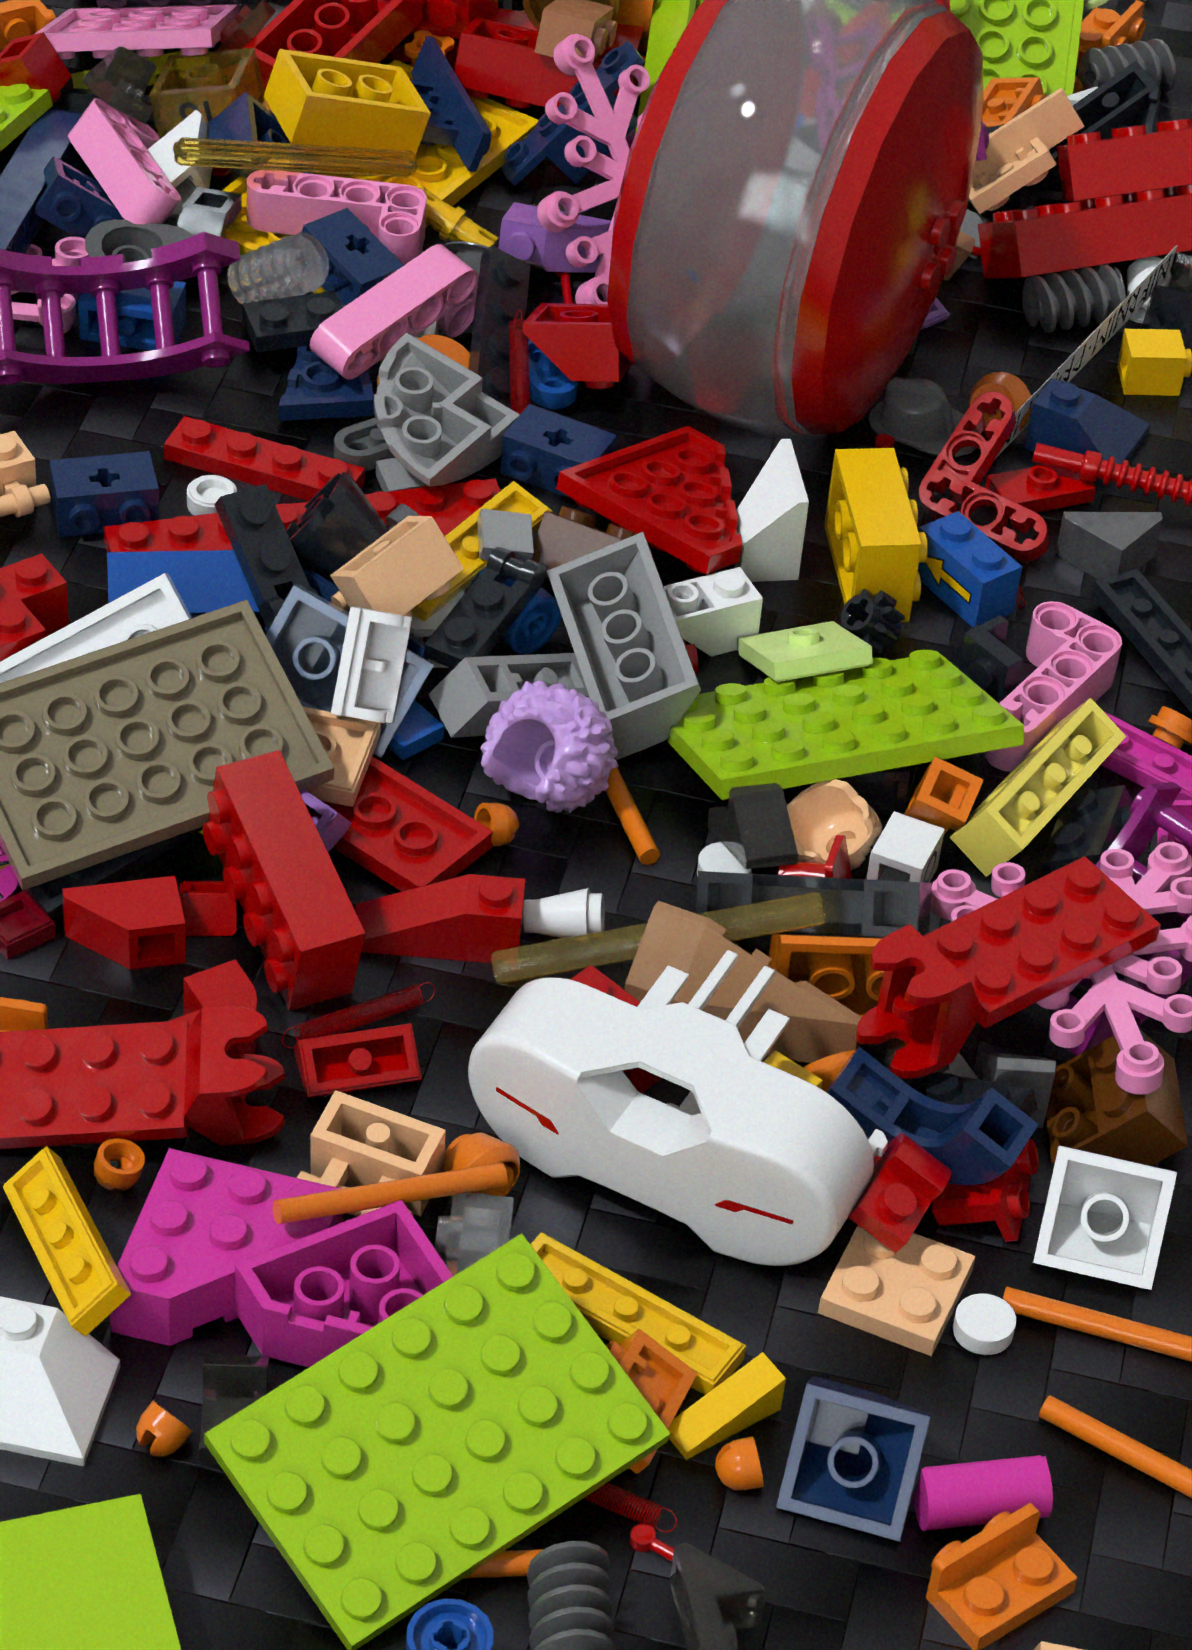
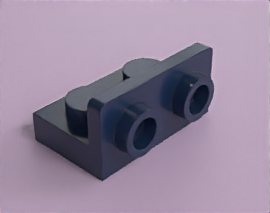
M52 156L43 170L47 188L35 205L36 215L69 234L85 238L90 229L101 222L114 219L125 220L98 181Z

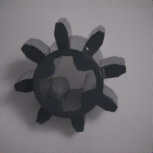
M863 589L860 595L852 597L845 603L841 614L842 622L839 625L871 645L872 652L880 655L882 649L890 647L899 639L901 621L905 619V615L894 609L897 600L881 590L875 596L866 589Z

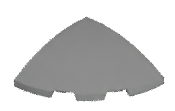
M407 332L393 345L379 368V384L377 393L374 394V414L378 429L381 430L391 453L416 478L429 487L445 485L461 480L481 470L502 456L503 434L520 414L482 392L483 377Z

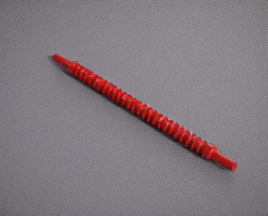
M1041 443L1036 444L1033 462L1079 473L1081 480L1095 482L1097 478L1103 479L1104 486H1107L1112 481L1116 483L1117 489H1121L1123 485H1128L1132 493L1137 488L1144 490V496H1148L1150 492L1157 493V498L1161 500L1164 495L1171 497L1172 503H1176L1178 499L1184 500L1186 507L1190 506L1192 502V478L1190 481H1185L1182 474L1172 478L1168 470H1165L1163 474H1157L1155 467L1145 471L1142 469L1141 463H1138L1135 468L1129 466L1128 460H1124L1122 464L1115 463L1114 456H1111L1109 460H1104L1099 452L1087 450L1084 455Z

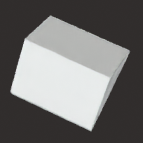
M1059 1145L1033 1263L1152 1290L1177 1172Z

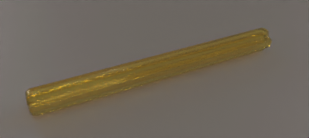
M182 137L173 145L174 161L181 166L409 177L417 171L418 167L416 155L410 150Z
M818 892L698 913L726 928L727 930L723 936L731 942L820 926L826 920L823 898ZM647 923L497 950L492 953L491 958L494 977L497 983L504 984L585 969L590 965L597 967L634 960Z

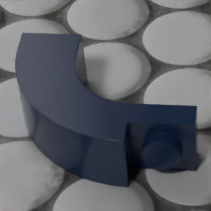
M861 1047L849 1057L826 1090V1093L843 1105L855 1118L860 1127L866 1131L865 1135L868 1140L875 1129L884 1133L888 1144L899 1134H906L952 1170L948 1181L949 1184L977 1185L992 1181L1001 1176L1012 1167L1039 1125L992 1087L974 1102L964 1105L947 1104L929 1098L910 1087Z

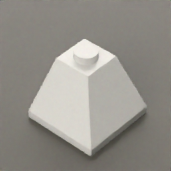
M781 439L736 510L738 516L737 534H741L743 544L739 562L734 563L735 568L741 567L751 582L798 580L809 500L791 439Z
M1 1296L0 1449L84 1466L120 1370V1359L90 1334L84 1337L71 1327L66 1315L60 1309Z

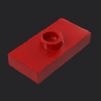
M1036 465L1029 468L987 475L985 486L986 489L1036 513L1092 502L1096 490L1092 482L1081 480L1079 473L1048 465Z

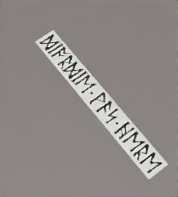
M1178 245L1015 413L1016 424L1014 430L997 457L1029 424L1030 418L1026 425L1019 430L1023 417L1049 381L1053 378L1069 383L1151 297L1153 288L1156 285L1161 286L1168 279Z

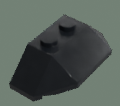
M1137 61L1133 62L1073 105L1085 127L1072 135L1100 132L1101 140L1113 138L1112 129L1145 125L1146 133L1155 132L1161 97L1160 88ZM1067 138L1049 149L1057 165L1049 169L1047 176L1037 183L1038 201L1053 204L1075 202L1063 200L1056 146L1068 145Z

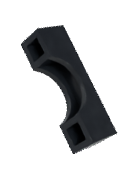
M698 871L696 914L710 918L726 929L885 937L911 924L924 936L929 933L932 883Z

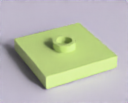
M833 621L738 638L739 655L776 682L860 668L873 664L872 646Z

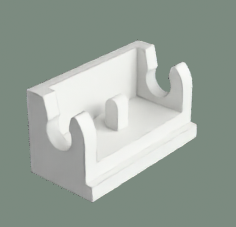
M356 606L350 607L331 714L380 723H393L413 617Z

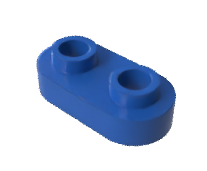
M528 338L529 391L531 399L548 410H560L570 406L577 399L578 381H571Z

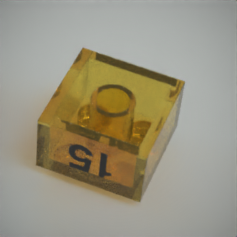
M255 48L213 51L193 56L169 55L149 94L160 139L195 110L202 114L206 124H208L246 91L263 104L265 91Z

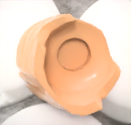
M837 779L811 785L798 794L783 811V831L791 846L793 861L826 863L836 835H845L851 870H854L863 863L865 856L871 850L870 847L875 844L877 837L882 832L879 817L866 800L859 796L849 783Z

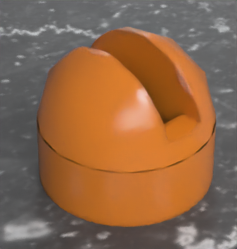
M481 803L475 811L474 820L494 831L491 838L493 846H502L514 839L515 832L519 828V820L516 812L508 805Z
M121 1138L106 1140L99 1146L94 1161V1175L98 1183L111 1191L113 1188L121 1189L122 1191L129 1190L141 1176L145 1163L144 1153L138 1145L129 1140ZM110 1161H118V1169L111 1166Z
M154 1400L143 1412L136 1426V1436L139 1445L144 1447L153 1441L150 1454L161 1457L170 1455L182 1447L193 1432Z
M754 1437L742 1438L725 1444L717 1454L715 1464L721 1482L732 1490L738 1491L764 1487Z

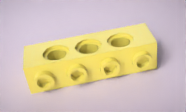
M1090 697L1058 722L967 818L964 826L959 827L950 836V839L987 877L992 873L996 865L1006 863L1030 843L1125 739L1126 735Z

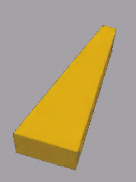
M762 1352L675 1417L668 1428L671 1433L669 1440L686 1460L781 1410L786 1378Z

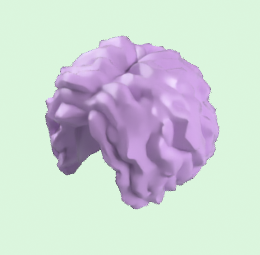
M526 681L521 690L515 691L508 700L501 701L498 712L494 713L489 720L485 735L486 742L480 747L483 753L481 765L484 768V773L489 777H493L495 784H503L506 790L528 799L537 800L539 803H546L547 811L560 813L565 810L571 813L578 806L585 807L587 803L594 799L595 794L605 791L609 787L607 780L611 769L618 767V763L614 759L618 755V750L614 746L611 721L604 712L599 711L598 702L592 701L589 697L578 693L575 689L568 690L567 685L558 683L548 687L542 681H536L533 684Z

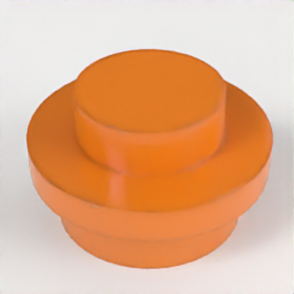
M1166 706L1161 707L1157 716H1150L1148 723L1156 728L1152 736L1179 750L1184 743L1192 746V720Z

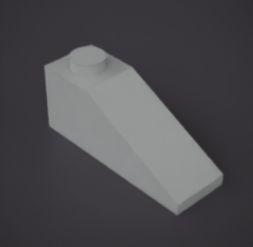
M560 653L465 657L429 693V696L450 737L455 738L485 736L489 720L494 713L498 712L501 701L508 700L515 691L521 690L526 681H529L531 684L536 681H542L548 687L553 684L562 683L567 685L568 690L575 689L586 697H589L575 654Z

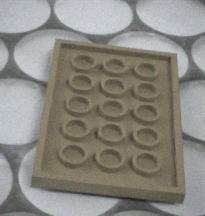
M244 600L0 683V843L22 891L202 827L209 819L210 811L207 794L213 791L215 772L218 766L280 750L298 790H306L334 780V766L248 601Z

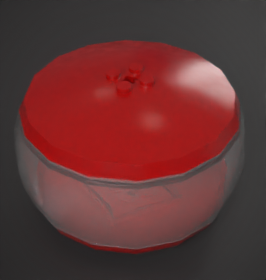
M704 0L690 19L653 86L629 150L614 213L607 298L615 347L637 368L690 408L727 427L760 434L814 436L840 433L865 418L907 357L935 301L944 276L950 273L955 262L957 253L956 243L965 217L973 181L983 111V52L970 29L935 0Z

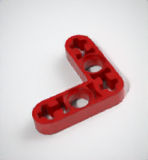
M995 391L985 392L971 403L923 478L919 487V498L926 514L934 520L958 511L956 503L947 498H942L938 503H935L933 493H943L947 488L950 490L952 499L962 504L960 513L969 521H971L972 513L981 506L994 507L998 511L996 519L988 525L975 526L1009 556L1021 561H1033L1041 557L1047 551L1050 544L1049 531L1043 517L1026 507L979 486L981 480L1013 432L1016 424L1015 412L1009 398L1003 393ZM999 409L1002 419L993 418L985 428L986 423L983 414L992 415ZM983 430L985 431V434H986V437H987V440H988V441H986V440L981 436ZM973 446L981 451L979 459L972 465L962 466L954 461L956 453L963 447ZM1008 518L1010 519L1012 529L1026 534L1030 528H1033L1036 539L1027 538L1020 544L1016 532L1006 527Z

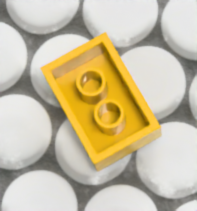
M279 49L264 93L266 102L291 144L308 150L315 147L334 149L345 155H354L356 152L373 154L389 161L396 158L415 159L431 114L402 67Z
M894 448L835 449L824 528L844 604L852 597L860 595L863 589H866L875 596L882 590L897 600L894 609L905 615V619L901 622H909L912 601H919L921 595L918 565L926 561L927 538L925 532H918L917 503L915 500H909L908 498L909 479L907 469L899 467Z

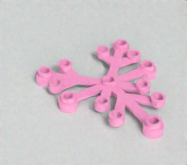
M580 34L569 35L556 45L554 61L563 73L577 76L594 116L578 109L574 97L566 92L558 93L549 99L546 103L545 111L547 117L553 123L566 124L607 145L613 159L598 152L593 140L584 135H580L566 144L564 154L572 166H584L609 179V181L574 195L564 191H556L542 199L537 208V216L541 225L551 232H561L572 226L577 221L579 213L616 198L618 199L630 150L625 139L638 94L645 91L650 84V76L647 70L640 65H632L622 71L618 78L619 93L612 110L593 67L595 59L594 44L588 37ZM575 47L580 51L582 57L577 55ZM630 74L638 80V87L632 84ZM557 102L564 105L566 115L558 110ZM643 113L637 119V128L639 126ZM576 145L583 148L585 158L577 153ZM558 203L563 206L566 215L560 212ZM614 214L608 232L593 238L581 236L570 242L566 248L568 261L577 268L587 266L594 262L597 256L601 255L594 278L578 287L575 295L576 304H608ZM758 239V241H757L755 250H756V248H757V246H758V244H759V239ZM578 245L585 249L586 259L579 255ZM597 289L602 293L604 302L598 298Z
M1176 842L1159 844L1148 857L1147 873L1136 885L1132 878L1134 857L1131 853L1122 849H1110L1101 855L1100 870L1150 915L1176 911L1185 914L1192 913V858L1183 845ZM1009 862L996 865L992 870V892L1001 898L1025 886L1026 872L1024 868ZM956 869L942 872L931 887L932 911L937 916L951 920V922L997 900L995 897L976 890V886L966 872ZM1192 915L1182 924L1181 928L1159 930L1157 941L1085 977L1092 980L1093 986L1072 1009H1062L1056 1011L1051 1016L1050 1040L1057 1046L1064 1048L1079 1046L1084 1041L1085 1031L1105 1011L1121 1050L1117 1055L1116 1083L1123 1090L1133 1094H1149L1156 1091L1162 1084L1164 1059L1154 1044L1143 1040L1131 1009L1163 1022L1164 1026L1173 1032L1185 1033L1192 1031V997L1176 994L1163 999L1118 980L1115 972L1146 984L1151 991L1158 994L1166 995L1178 991L1181 986L1182 966L1177 960L1170 957H1156L1148 962L1134 955L1179 950L1180 955L1184 959L1192 962ZM1081 980L1036 1003L1046 1009L1064 1007L1069 1002V993Z

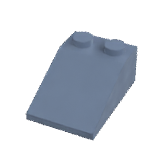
M294 585L270 626L266 637L301 705L331 712L349 613L305 587ZM408 648L406 650L393 723H381L380 738L374 754L382 758L434 664Z

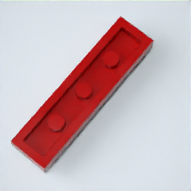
M186 416L183 417L164 443L165 460L255 486L266 484L269 490L310 501L329 480L338 473L342 475L343 471L353 478L360 489L365 484L364 467Z

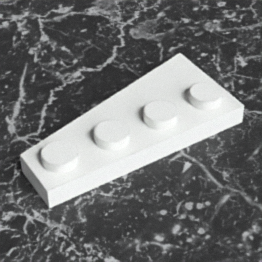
M164 573L1 661L0 683L159 630L192 617L169 574Z

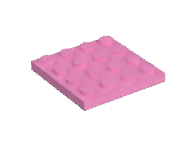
M239 4L68 9L35 34L44 32L61 60L75 58V52L92 51L93 58L120 56L119 51L136 50L139 57H154L163 55V49L181 48V55L207 54L208 48L214 47L219 40H222L241 21Z

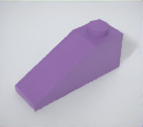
M516 202L512 204L502 218L498 249L515 258L543 265L549 272L596 273L601 255L597 256L596 260L587 266L577 268L568 261L566 248L570 242L581 236L593 238L608 232L611 224L610 220L578 215L577 221L572 226L561 232H551L541 225L537 216V206ZM578 245L579 255L586 259L585 249Z

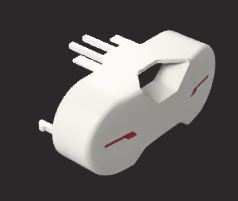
M729 950L723 955L689 1004L684 1002L670 1004L688 980L689 974L669 965L637 1007L588 985L569 979L540 978L523 985L472 1049L468 1066L470 1088L480 1112L502 1141L513 1145L522 1159L553 1179L580 1176L649 1206L686 1224L713 1252L742 1261L768 1266H787L812 1259L827 1249L869 1185L874 1171V1157L876 1155L883 1156L887 1149L888 1141L884 1133L878 1129L874 1130L868 1140L855 1118L828 1093L803 1079L762 1062L788 1025L789 1017L768 1009L745 1043H743L738 1028L774 979V969L767 966L762 968L726 1020L702 1010L737 963L738 954ZM639 1067L691 1091L680 1107L673 1103L665 1104L638 1092L622 1070Z

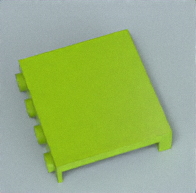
M141 1494L0 1522V1650H181Z

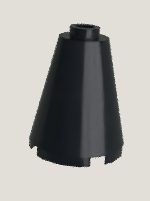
M344 471L342 475L338 473L329 480L304 506L306 511L296 523L293 520L286 529L300 564L305 565L333 581L330 576L389 531V528L359 486Z

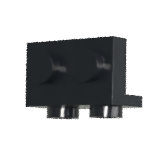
M335 291L242 303V339L249 341V347L254 346L256 352L310 345L312 335L318 326L341 310L342 306Z
M1125 785L1096 790L1082 789L1076 791L1062 806L1041 860V865L1046 875L1084 856L1096 865L1101 855L1108 850L1131 816L1130 808L1133 801Z

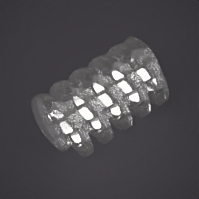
M300 232L296 236L283 237L279 241L271 242L269 245L261 246L257 250L240 255L239 261L229 265L227 271L228 284L232 294L240 304L305 295L308 292L317 290L324 284L328 276L329 260L320 241L311 234Z

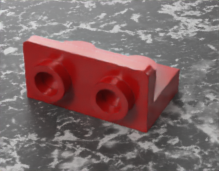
M1029 1139L1012 1167L992 1181L977 1185L949 1184L948 1182L944 1191L934 1199L932 1205V1212L938 1225L996 1221L1005 1242L1018 1241L1022 1219L1027 1218L1030 1213L1028 1189L1031 1175H1035L1039 1167V1156L1035 1142Z

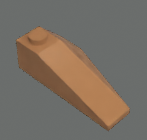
M658 901L653 907L626 979L625 991L641 1002L669 965L689 974L688 980L670 1004L679 1002L689 1004L723 955L729 950L738 954L737 963L702 1010L726 1020L764 966L771 968L768 965L772 958L758 949H755L751 955L723 936L727 929L712 919ZM775 970L774 979L738 1028L742 1041L745 1043L768 1009L790 1018L788 1025L765 1057L768 1058L776 1050L792 1061L812 1063L833 1054L857 1050L860 1044L856 1040V1031L862 1017L809 982L800 981L794 983Z

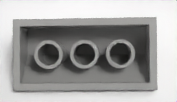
M641 532L547 570L589 697L592 701L598 702L599 711L604 712L611 721L614 746L618 750L617 760L666 741L669 737L670 727L676 726L701 691L646 537Z

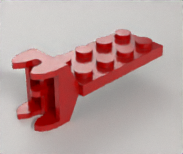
M1084 856L924 936L911 924H908L882 938L875 945L870 961L873 971H884L877 1006L870 1009L860 1019L856 1031V1040L859 1044H881L893 1038L904 1041L907 1045L896 1051L889 1070L903 1079L926 1076L953 1063L977 1022L986 1029L1157 941L1161 924Z
M218 1006L202 1007L191 1025H189L188 1020L0 1032V1149L103 1143L114 1138L129 1141L188 1138V1127L220 1146L251 1144L269 1139L284 1127V1115L268 1106H249L245 1103V1099L252 1091L269 1090L286 1079V1074L278 1061L263 1055L244 1054L240 1043L252 1042L267 1032L269 1027L266 1019L262 1014L250 1008Z

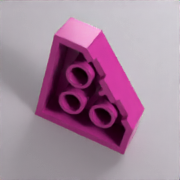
M169 1148L117 1265L131 1296L110 1314L111 1332L171 1346L193 1337V1328L220 1317H223L225 1322L238 1318L235 1313L236 1263L343 1222V1214L278 1225L273 1216V1201L341 1188Z
M399 1200L236 1263L235 1313L263 1356L310 1367L444 1283L453 1275L402 1200Z

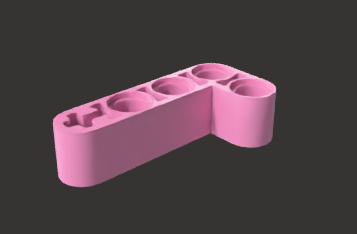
M94 98L69 132L68 138L125 220L134 224H163L181 201V197L148 151L151 146L160 140L159 135L139 118L103 100Z
M272 169L255 171L247 178V223L256 230L301 236L303 225L348 208L391 253L398 257L403 265L422 253L425 239L427 198L424 191L418 187Z
M436 244L321 323L312 335L310 349L341 376L349 380L358 377L385 358L393 345L406 332L415 337L437 321L438 329L448 337L455 338L466 331L474 320L478 273L442 244Z
M1050 601L1036 606L1033 611L1028 635L1026 657L1038 668L999 703L1024 724V745L985 752V757L992 766L1011 772L1058 722L1090 697L1096 702L1111 688L1114 683L1122 646V638L1119 633L1108 625L1061 602Z

